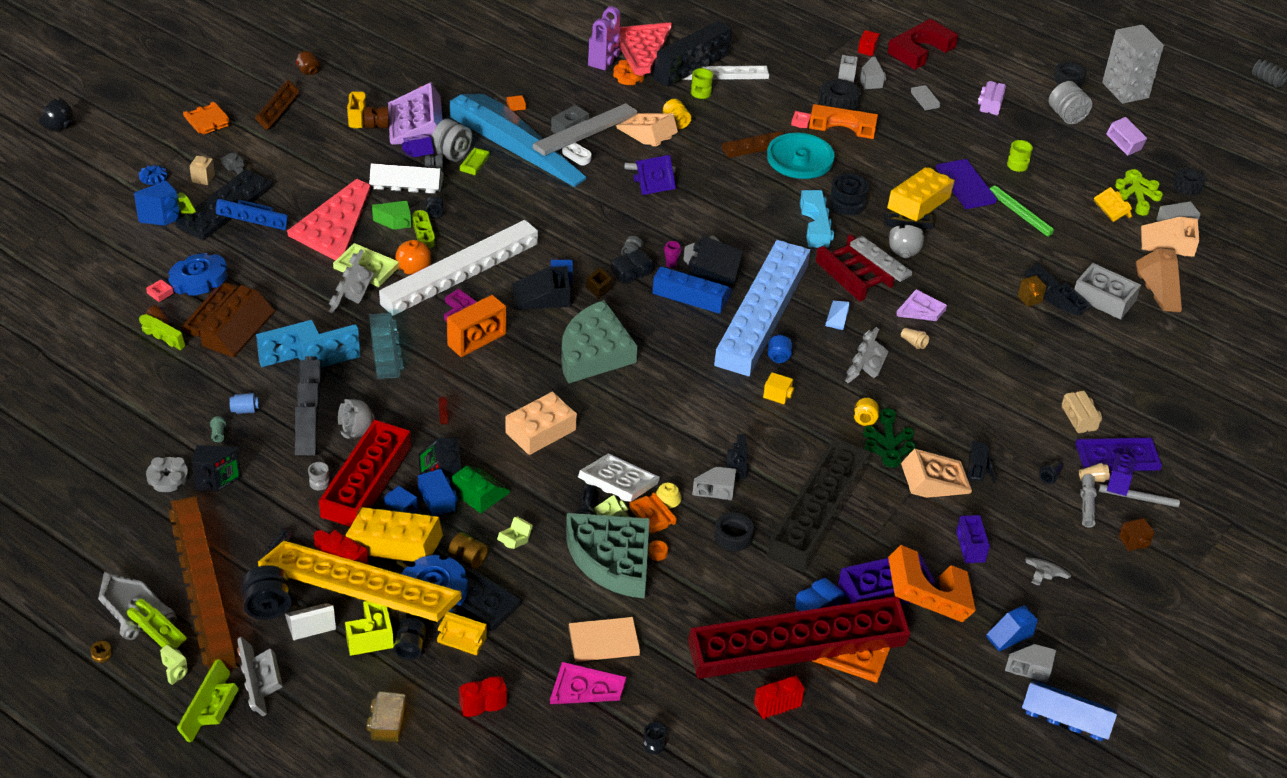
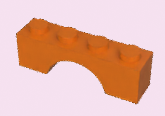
M813 104L809 129L826 131L833 126H844L852 129L858 137L874 139L878 114Z

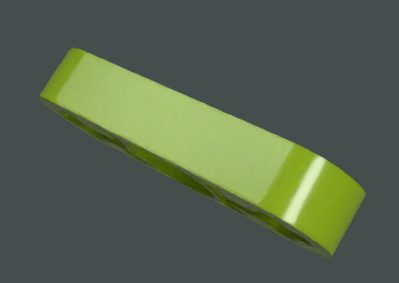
M417 210L412 214V223L417 240L423 242L431 249L435 245V236L428 213L423 210Z

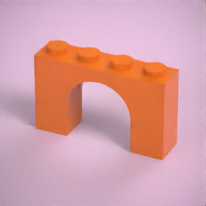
M900 545L888 557L896 597L960 622H964L976 611L967 571L952 565L949 566L938 577L940 591L932 586L924 577L917 551Z

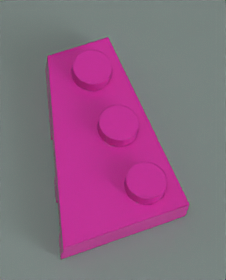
M562 662L550 698V704L620 701L626 677Z

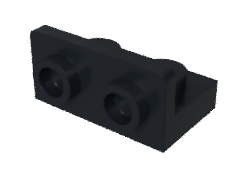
M737 434V443H733V449L727 450L726 468L736 469L735 479H746L748 450L745 434Z

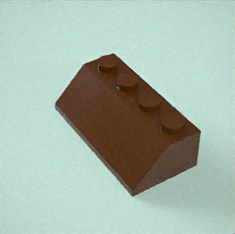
M240 285L200 328L202 346L235 358L273 316L275 310L257 290Z

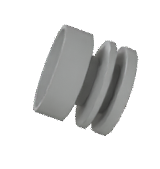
M1073 81L1059 84L1049 96L1048 102L1050 107L1067 124H1075L1082 121L1092 109L1091 98Z

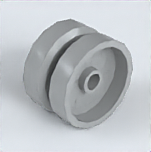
M450 119L442 120L432 134L433 152L442 154V156L451 161H460L466 155L471 145L472 132L470 128Z

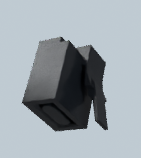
M972 441L968 458L967 479L983 482L987 468V474L991 476L993 484H995L996 476L989 457L990 450H988V445H984V442Z

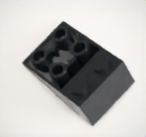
M567 266L548 267L512 283L515 309L570 307V285Z

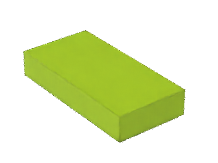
M474 148L460 165V171L476 175L490 157V152Z

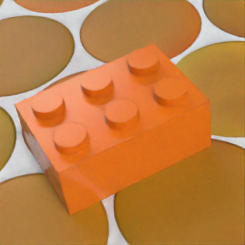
M493 295L447 317V343L460 357L506 334V306Z

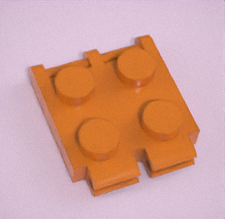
M215 102L205 107H197L196 110L190 112H183L186 120L198 133L207 134L215 131L214 128L218 130L229 126L227 124L229 123V117Z

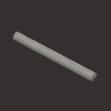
M1099 485L1098 492L1173 507H1179L1180 504L1179 499L1128 490L1127 496L1108 492L1107 485Z

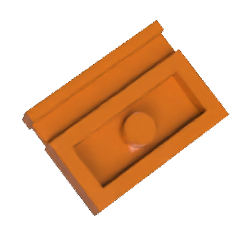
M655 492L650 497L645 496L630 502L629 509L637 518L649 519L650 534L668 528L670 524H676L677 518Z

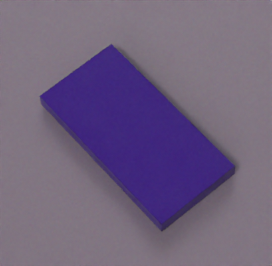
M967 159L936 165L938 173L947 175L955 180L952 192L965 209L996 203L997 198Z
M1152 438L1077 439L1075 443L1083 469L1102 463L1107 464L1109 471H1111L1116 453L1128 454L1136 458L1133 471L1161 470L1162 467Z

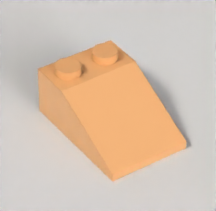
M638 113L616 125L617 129L643 144H651L652 146L660 145L661 141L671 139L672 135L678 132L673 113Z
M914 449L901 463L911 494L928 498L970 494L972 492L961 461Z

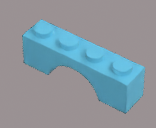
M802 190L800 199L802 215L809 216L815 220L808 223L806 235L808 247L819 248L824 246L829 248L830 241H833L834 233L833 230H830L831 219H828L829 209L826 208V197H823L822 190Z

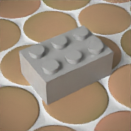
M1092 263L1076 281L1074 290L1091 306L1113 317L1122 319L1136 302L1141 284Z

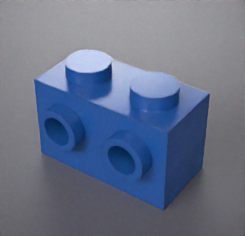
M441 469L418 475V490L431 516L455 511V502L458 501L456 491L451 490L450 480L448 476H444Z

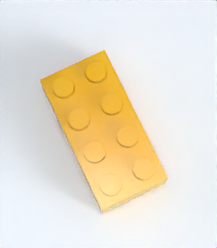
M925 167L891 190L887 208L918 221L925 214L930 213L951 197L955 180L947 175L935 172L932 168Z
M362 507L346 533V537L365 547L368 556L415 562V560L421 557L433 555L443 537L439 517Z

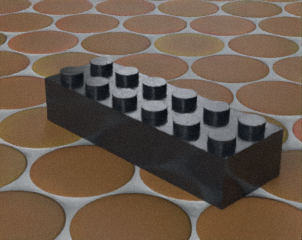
M716 21L658 50L653 79L669 87L690 76L695 69L707 67L728 56L732 39V28L720 21Z

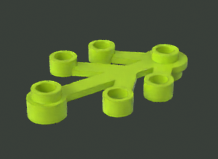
M1136 169L1128 170L1124 179L1116 180L1115 187L1120 189L1119 193L1123 200H1127L1135 192L1138 201L1135 212L1139 215H1148L1150 210L1149 202L1145 201L1143 193L1154 201H1161L1163 193L1158 191L1159 182L1156 180L1148 181ZM1127 184H1132L1128 189H1125Z

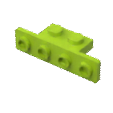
M220 659L215 660L177 726L178 731L187 742H193L202 725L220 724L239 690L235 683L225 684L230 676V671Z

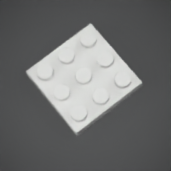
M609 453L581 469L578 478L585 480L587 484L600 487L604 492L615 494L621 500L630 502L657 485L660 478Z

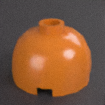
M409 240L402 243L397 249L395 260L399 262V267L404 270V273L414 274L431 266V252L423 242Z

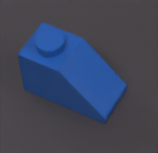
M1024 605L1008 612L987 633L986 637L1000 652L1032 637L1038 620Z

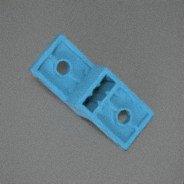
M309 320L256 334L261 367L294 358L305 360V356H317V360L322 361V367L360 357L359 332L356 324L319 334L313 321Z

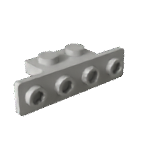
M861 236L850 242L851 247L894 277V281L898 280L901 282L912 276L911 270L865 237Z
M362 249L357 254L353 253L349 263H351L350 268L347 267L342 275L345 277L344 281L339 282L336 287L338 293L333 295L329 302V305H331L330 313H333L337 308L342 296L357 304L361 301L374 274L358 264L364 252Z
M877 327L872 331L868 330L862 338L864 341L857 348L858 353L852 359L853 364L846 372L848 375L845 382L849 383L856 378L861 369L873 378L879 374L889 351L875 341L879 332Z
M240 637L237 639L239 646L237 652L241 657V670L246 678L244 685L249 692L250 699L248 703L253 711H257L260 715L265 716L267 715L264 697L283 687L276 655L273 650L268 649L255 657L252 645Z

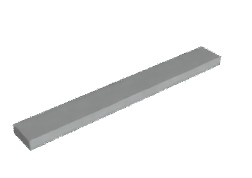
M625 103L533 143V149L544 156L629 119L637 114V110Z

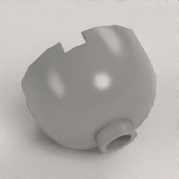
M905 225V228L899 229L900 226H896L889 232V244L895 254L902 258H909L918 254L922 249L924 235L921 229L910 225Z
M345 399V403H341L338 411V425L343 427V430H340L344 438L348 439L362 437L373 422L374 414L370 407L362 400Z

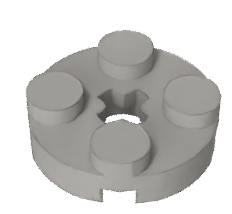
M156 457L151 461V465L146 471L148 484L154 486V489L159 492L177 490V486L182 483L184 485L189 476L187 466L181 457Z

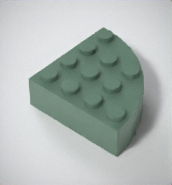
M605 300L582 310L571 320L565 329L562 338L561 362L563 374L568 384L636 363L637 345Z
M567 513L566 542L573 560L584 574L597 584L613 592L631 597L645 598L649 519Z

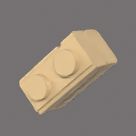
M1085 391L1064 395L1062 408L1078 433L1097 430L1102 420V415L1094 407L1093 399L1089 398Z

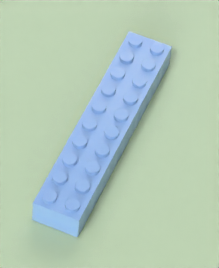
M776 240L716 349L714 366L750 377L808 267L810 249Z

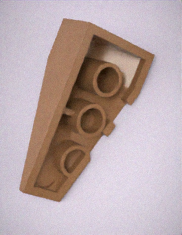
M1156 249L1137 260L1135 264L1140 279H1144L1147 289H1151L1154 293V299L1163 311L1181 312L1176 251Z

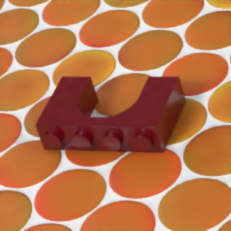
M928 19L892 38L888 43V54L916 70L926 64L928 51L918 46L917 43L930 44L947 53L956 48L958 34L936 21Z

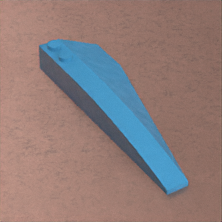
M461 94L450 101V118L574 187L586 180V176L558 151L544 156L534 150L533 143L543 138L502 103L485 94Z

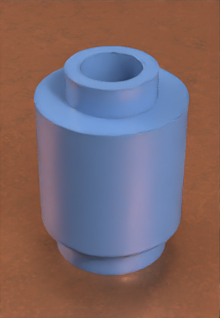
M254 393L235 394L234 397H230L231 412H236V414L255 413L256 409H259V398L255 397Z

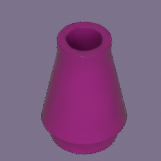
M669 241L664 246L666 266L669 268L677 266L682 250L680 244L676 241Z

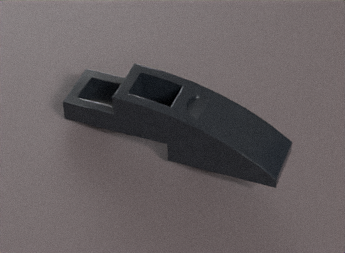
M1039 263L1026 270L1024 275L1027 278L1037 275L1046 285L1043 299L1055 307L1078 316L1092 307L1067 282L1061 285Z

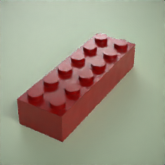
M373 420L320 498V517L351 527L362 507L372 508L411 448L410 431Z

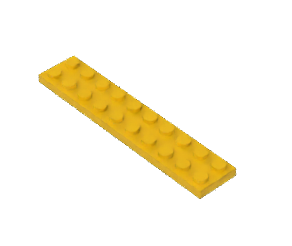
M287 541L281 542L258 561V566L270 565L283 569L288 578L437 622L461 600V591Z

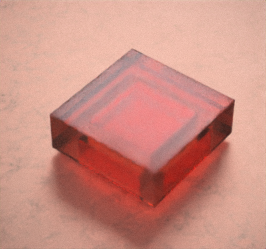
M446 397L439 398L441 425L448 424Z

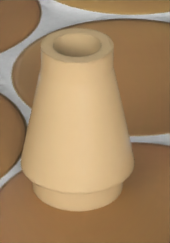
M904 328L901 332V337L917 349H924L929 343V336L926 332Z
M1099 463L1085 469H1079L1080 481L1087 474L1092 475V477L1094 476L1095 482H1105V480L1110 478L1107 464Z

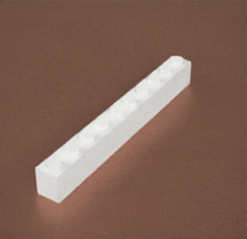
M523 220L379 290L380 305L394 316L537 245L538 230Z

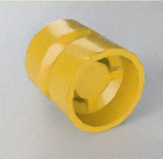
M671 99L664 105L663 113H673L677 129L687 127L691 121V115L680 100Z

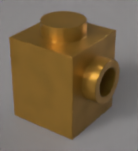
M1037 275L1022 279L1018 297L1027 307L1042 303L1046 285Z

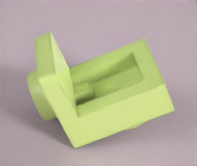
M615 495L594 508L597 515H622L623 517H629L627 513L628 506L623 500L619 501Z
M518 516L514 517L511 528L499 532L497 540L504 543L506 547L513 549L528 542L532 524Z
M166 645L160 652L163 665L168 667L166 670L168 682L173 685L188 672L187 662L179 650H174Z

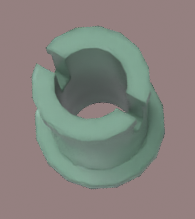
M217 416L210 422L212 428L211 439L214 442H222L224 440L226 421L222 417Z

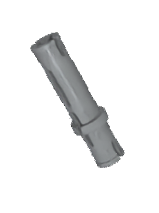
M1090 474L1082 477V489L1080 491L1082 497V525H1085L1087 528L1093 527L1096 524L1095 497L1097 492L1094 485L1095 477H1092Z

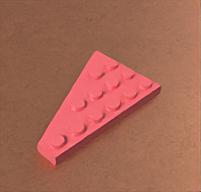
M671 22L620 27L621 40L619 47L635 75L651 73L656 62L657 51L663 48L671 31Z
M359 179L354 180L287 230L288 236L336 261L348 249V245L351 243L354 229L358 225L364 203H366L367 196H369L371 191L370 185Z

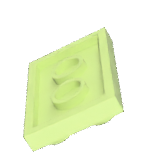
M355 243L333 262L334 269L344 272L347 267L350 268L351 266L349 260L353 253L357 254L362 249L364 252L358 264L374 273L369 283L380 287L399 268L398 261Z

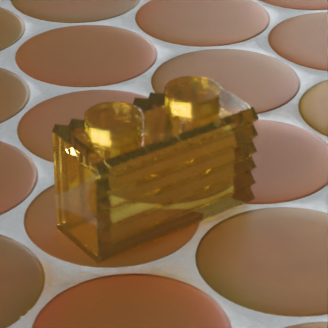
M378 691L377 698L372 699L371 712H373V717H368L367 731H370L372 740L398 742L406 705L405 694Z

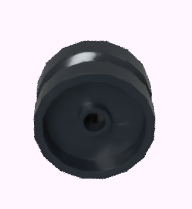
M851 173L836 176L832 181L829 200L831 208L843 215L862 213L866 209L868 181L857 174Z
M265 565L253 568L243 575L240 583L244 611L250 617L262 620L273 619L289 610L292 604L288 575L283 569L277 566Z

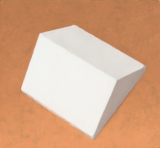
M329 603L285 613L293 640L336 630L334 607Z

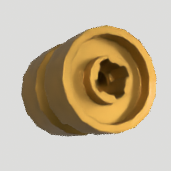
M464 532L458 533L453 538L448 549V554L472 569H477L484 562L488 553L487 545L474 540L473 537Z

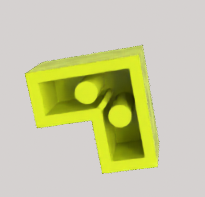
M365 601L363 602L364 619L345 622L350 656L394 647L393 631L386 606Z

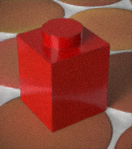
M865 30L859 41L858 53L873 56L878 47L880 34Z

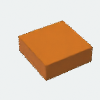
M522 95L506 98L507 105L512 111L526 110V104Z

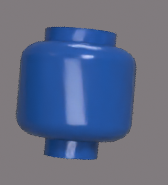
M777 335L769 340L768 356L776 363H783L791 358L792 341L788 337Z

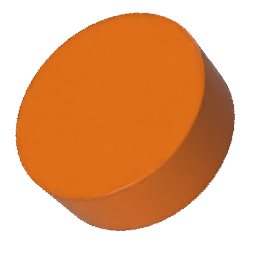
M652 541L648 545L647 554L652 560H664L668 555V546L663 541Z

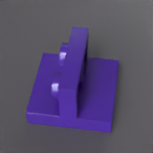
M670 155L636 161L638 174L633 175L634 182H640L642 195L676 189Z

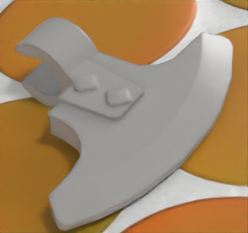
M1028 557L1025 559L1027 564L1037 569L1031 582L1040 586L1043 578L1052 580L1055 576L1066 579L1071 577L1066 570L1049 561Z

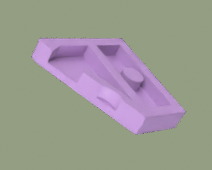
M916 289L897 310V316L937 321L946 311L947 305Z

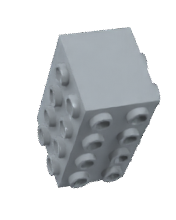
M1143 24L1117 29L1102 83L1122 104L1149 98L1164 45Z

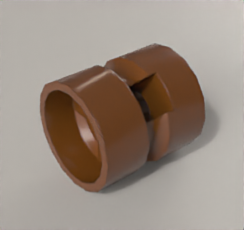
M364 107L365 129H373L376 126L379 128H389L388 107H378V109Z

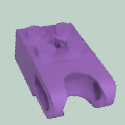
M607 7L603 12L602 19H597L593 24V34L589 38L588 66L606 70L620 54V11L615 7ZM609 12L614 15V19H609Z

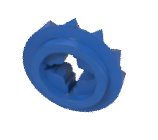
M147 165V168H141V172H139L140 181L148 185L161 183L167 178V171L161 165Z

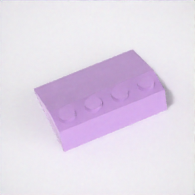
M431 82L388 103L390 143L402 144L404 142L403 138L422 134L432 138L435 128L443 118L441 96Z

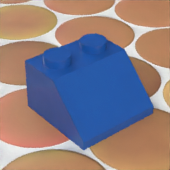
M167 181L134 192L137 216L140 223L165 226L180 219L177 192Z

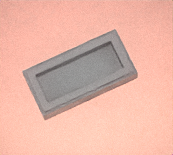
M926 85L911 88L912 95L924 110L940 107V102Z

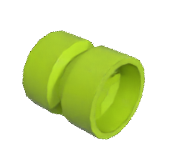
M698 68L693 71L692 96L699 99L711 96L713 73L710 70Z
M1023 140L1012 142L1007 166L1017 172L1027 170L1033 149L1032 145Z

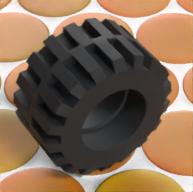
M845 79L827 80L820 87L818 105L858 111L860 89L856 84Z

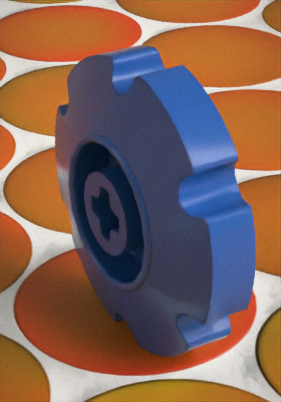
M200 253L188 256L184 261L177 262L170 269L168 280L173 291L178 294L200 295L209 292L211 288L219 287L228 277V268L224 258L221 256Z
M439 555L421 557L415 560L414 567H406L402 572V575L461 591V600L456 605L460 606L467 597L468 580L465 579V570L460 563L450 557L446 560H441Z

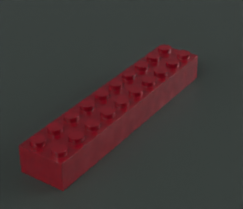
M890 597L695 627L690 629L688 644L697 679L814 661L824 657L833 658L849 653L851 655L856 652L877 651L886 647H902L906 645L910 632L899 598Z

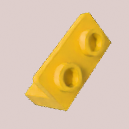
M1111 187L1094 197V202L1112 222L1124 215L1128 218L1132 217L1130 204L1127 201L1124 202L1118 191L1115 192Z

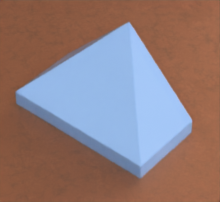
M833 300L825 326L843 330L849 313L850 302Z

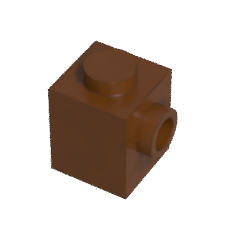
M1145 518L1123 523L1119 538L1128 551L1144 549L1150 546L1154 530Z

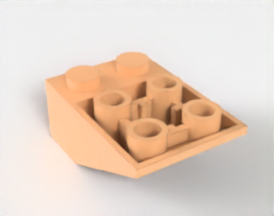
M1176 217L1141 226L1142 249L1148 251L1170 249L1175 250L1176 254L1194 257L1199 243L1198 219Z

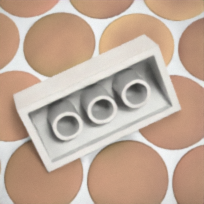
M371 164L369 184L375 190H384V187L391 188V191L408 189V192L418 193L419 190H426L425 193L436 194V191H441L444 173L441 169Z

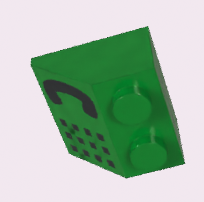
M466 466L452 476V487L456 491L457 496L480 514L510 493L508 488L479 468Z

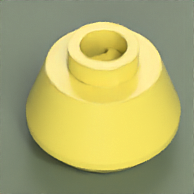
M672 483L660 485L655 492L668 509L678 506L682 499L678 487Z

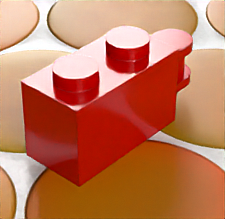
M322 530L314 533V546L318 550L368 565L367 549L336 530L331 534Z

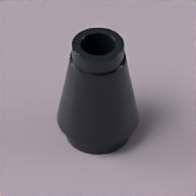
M1054 460L1043 466L1039 471L1040 480L1045 484L1055 483L1063 469V463L1060 460Z

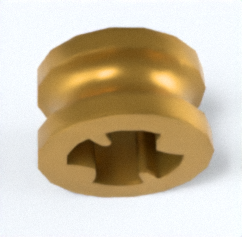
M106 641L95 642L90 648L91 657L95 662L102 663L111 658V645Z

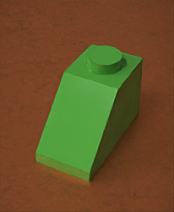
M407 201L372 205L373 221L393 230L411 227V214Z

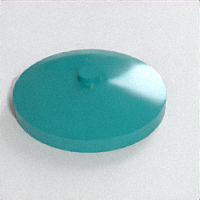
M787 133L776 137L770 142L767 150V160L776 171L783 175L799 179H810L822 176L832 168L834 151L825 140L807 133Z

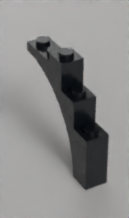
M305 356V360H300L298 406L295 407V455H317L320 394L322 382L325 378V369H322V361L317 360V356Z

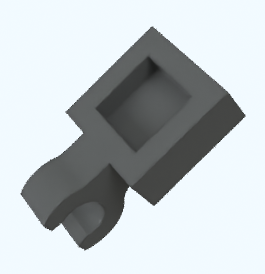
M236 152L221 157V163L228 171L234 170L237 175L244 171L242 168L245 166L244 160Z

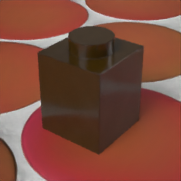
M599 267L587 277L586 288L595 297L600 299L612 289V278Z

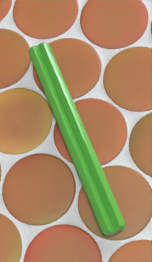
M994 185L990 188L997 200L1047 237L1053 234L1054 228L999 187Z

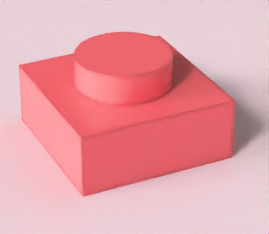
M795 111L791 125L799 128H808L811 114Z
M159 280L146 288L147 294L158 302L174 293L173 288L163 280Z

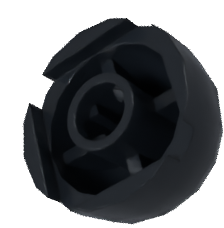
M59 97V100H52L44 108L43 113L45 115L43 118H39V123L50 131L58 132L65 128L68 129L72 125L73 110L65 100Z

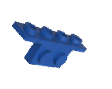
M222 199L217 200V215L286 230L288 215L273 212V207L238 200V203Z

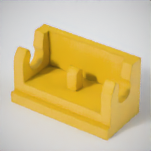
M451 612L445 614L438 628V631H441L437 637L438 643L474 655H478L487 639V624Z

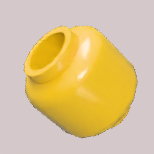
M862 398L854 407V419L862 426L873 425L879 417V406L871 398Z

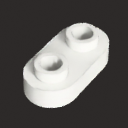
M577 143L562 148V154L579 165H586L591 162V152Z

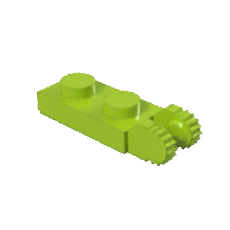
M147 314L139 317L142 331L147 335L153 334L155 338L162 339L169 346H174L179 350L185 347L182 332Z
M138 599L135 603L143 614L134 607L127 610L129 618L133 622L138 623L162 648L168 645L175 650L187 639L165 616L143 599Z

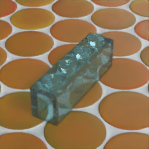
M392 313L369 314L377 379L400 377L403 361L402 358H398V356H401L400 345H396L399 344L398 332H394L397 331L396 320H392Z

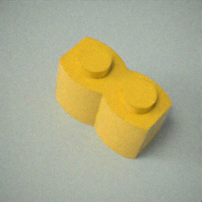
M351 92L349 94L347 113L350 128H362L365 124L364 107H366L364 92Z

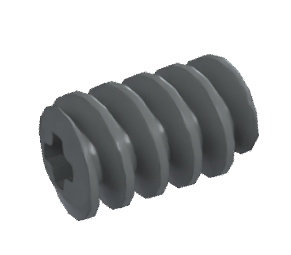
M1259 59L1253 67V76L1263 79L1264 82H1268L1276 88L1281 87L1287 80V71L1284 72V68L1278 70L1279 66L1275 65L1273 67V63L1270 62L1268 64L1267 59L1263 62L1262 59Z

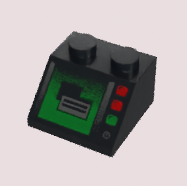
M458 437L438 438L418 453L420 475L441 469L444 476H448L450 483H452V476L461 470Z
M196 445L192 461L196 491L218 492L241 478L238 447Z

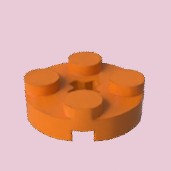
M620 60L613 71V77H616L618 82L624 85H635L637 81L641 83L645 79V74H634L627 60Z

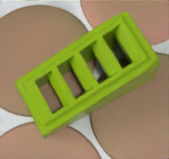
M183 192L178 193L179 213H195V208L189 198Z

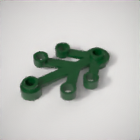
M885 408L880 414V421L885 429V437L877 432L873 426H866L863 436L869 440L865 442L864 449L867 452H875L881 456L882 463L885 466L895 468L901 464V458L904 455L910 454L915 449L916 445L910 442L913 439L914 430L904 428L902 433L894 438L892 424L895 422L896 412ZM904 440L908 441L904 443V447L897 451L895 450V447ZM876 441L885 446L886 450L878 446Z

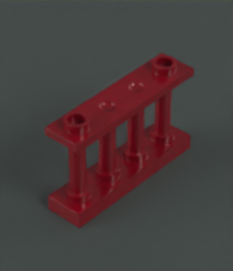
M851 234L848 235L846 246L830 252L824 246L817 248L815 262L859 302L865 299L866 291L869 287L881 282L885 283L889 288L893 287L894 277L850 246V242L856 239ZM848 252L854 256L843 262L836 258ZM859 262L866 266L854 272L847 268ZM870 272L877 276L865 282L858 278Z

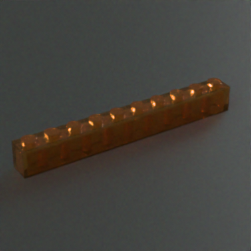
M195 496L171 501L172 510H168L170 522H175V525H172L174 538H179V540H175L177 552H182V555L179 556L180 566L186 569L182 573L184 583H189V587H186L188 600L193 599V602L189 603L192 616H197V619H193L195 631H200L201 634L197 636L199 649L204 648L205 651L201 652L203 666L208 665L210 670L215 660L220 659L227 669L236 668L234 650L197 498Z

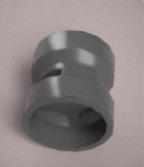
M437 154L436 156L425 155V168H436L443 171L442 154Z
M629 236L621 250L622 256H627L635 250H641L643 247L642 240L637 236Z

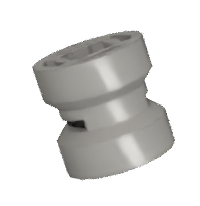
M323 462L312 463L308 468L310 487L314 490H324L330 484L329 468Z

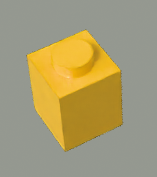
M771 372L765 383L763 398L785 405L787 399L792 398L794 393V387H792L793 379Z

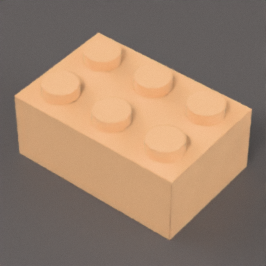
M550 392L507 415L506 434L527 454L531 455L575 431L577 413L554 392Z

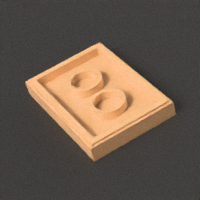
M633 617L569 623V633L575 662L640 655Z

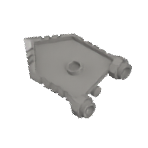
M104 572L98 599L121 623L120 635L123 638L133 640L138 636L139 631L144 632L138 623L133 622L127 614V610L131 607L136 608L143 614L135 604L138 599H143L153 608H156L172 624L176 622V613L166 606L153 591L149 590L150 588L144 582L131 580L130 578L125 579L123 576L118 577L119 575Z

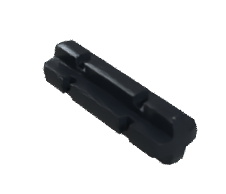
M285 527L282 528L278 533L279 535L273 539L264 551L263 557L281 542L288 541L292 536L291 530Z

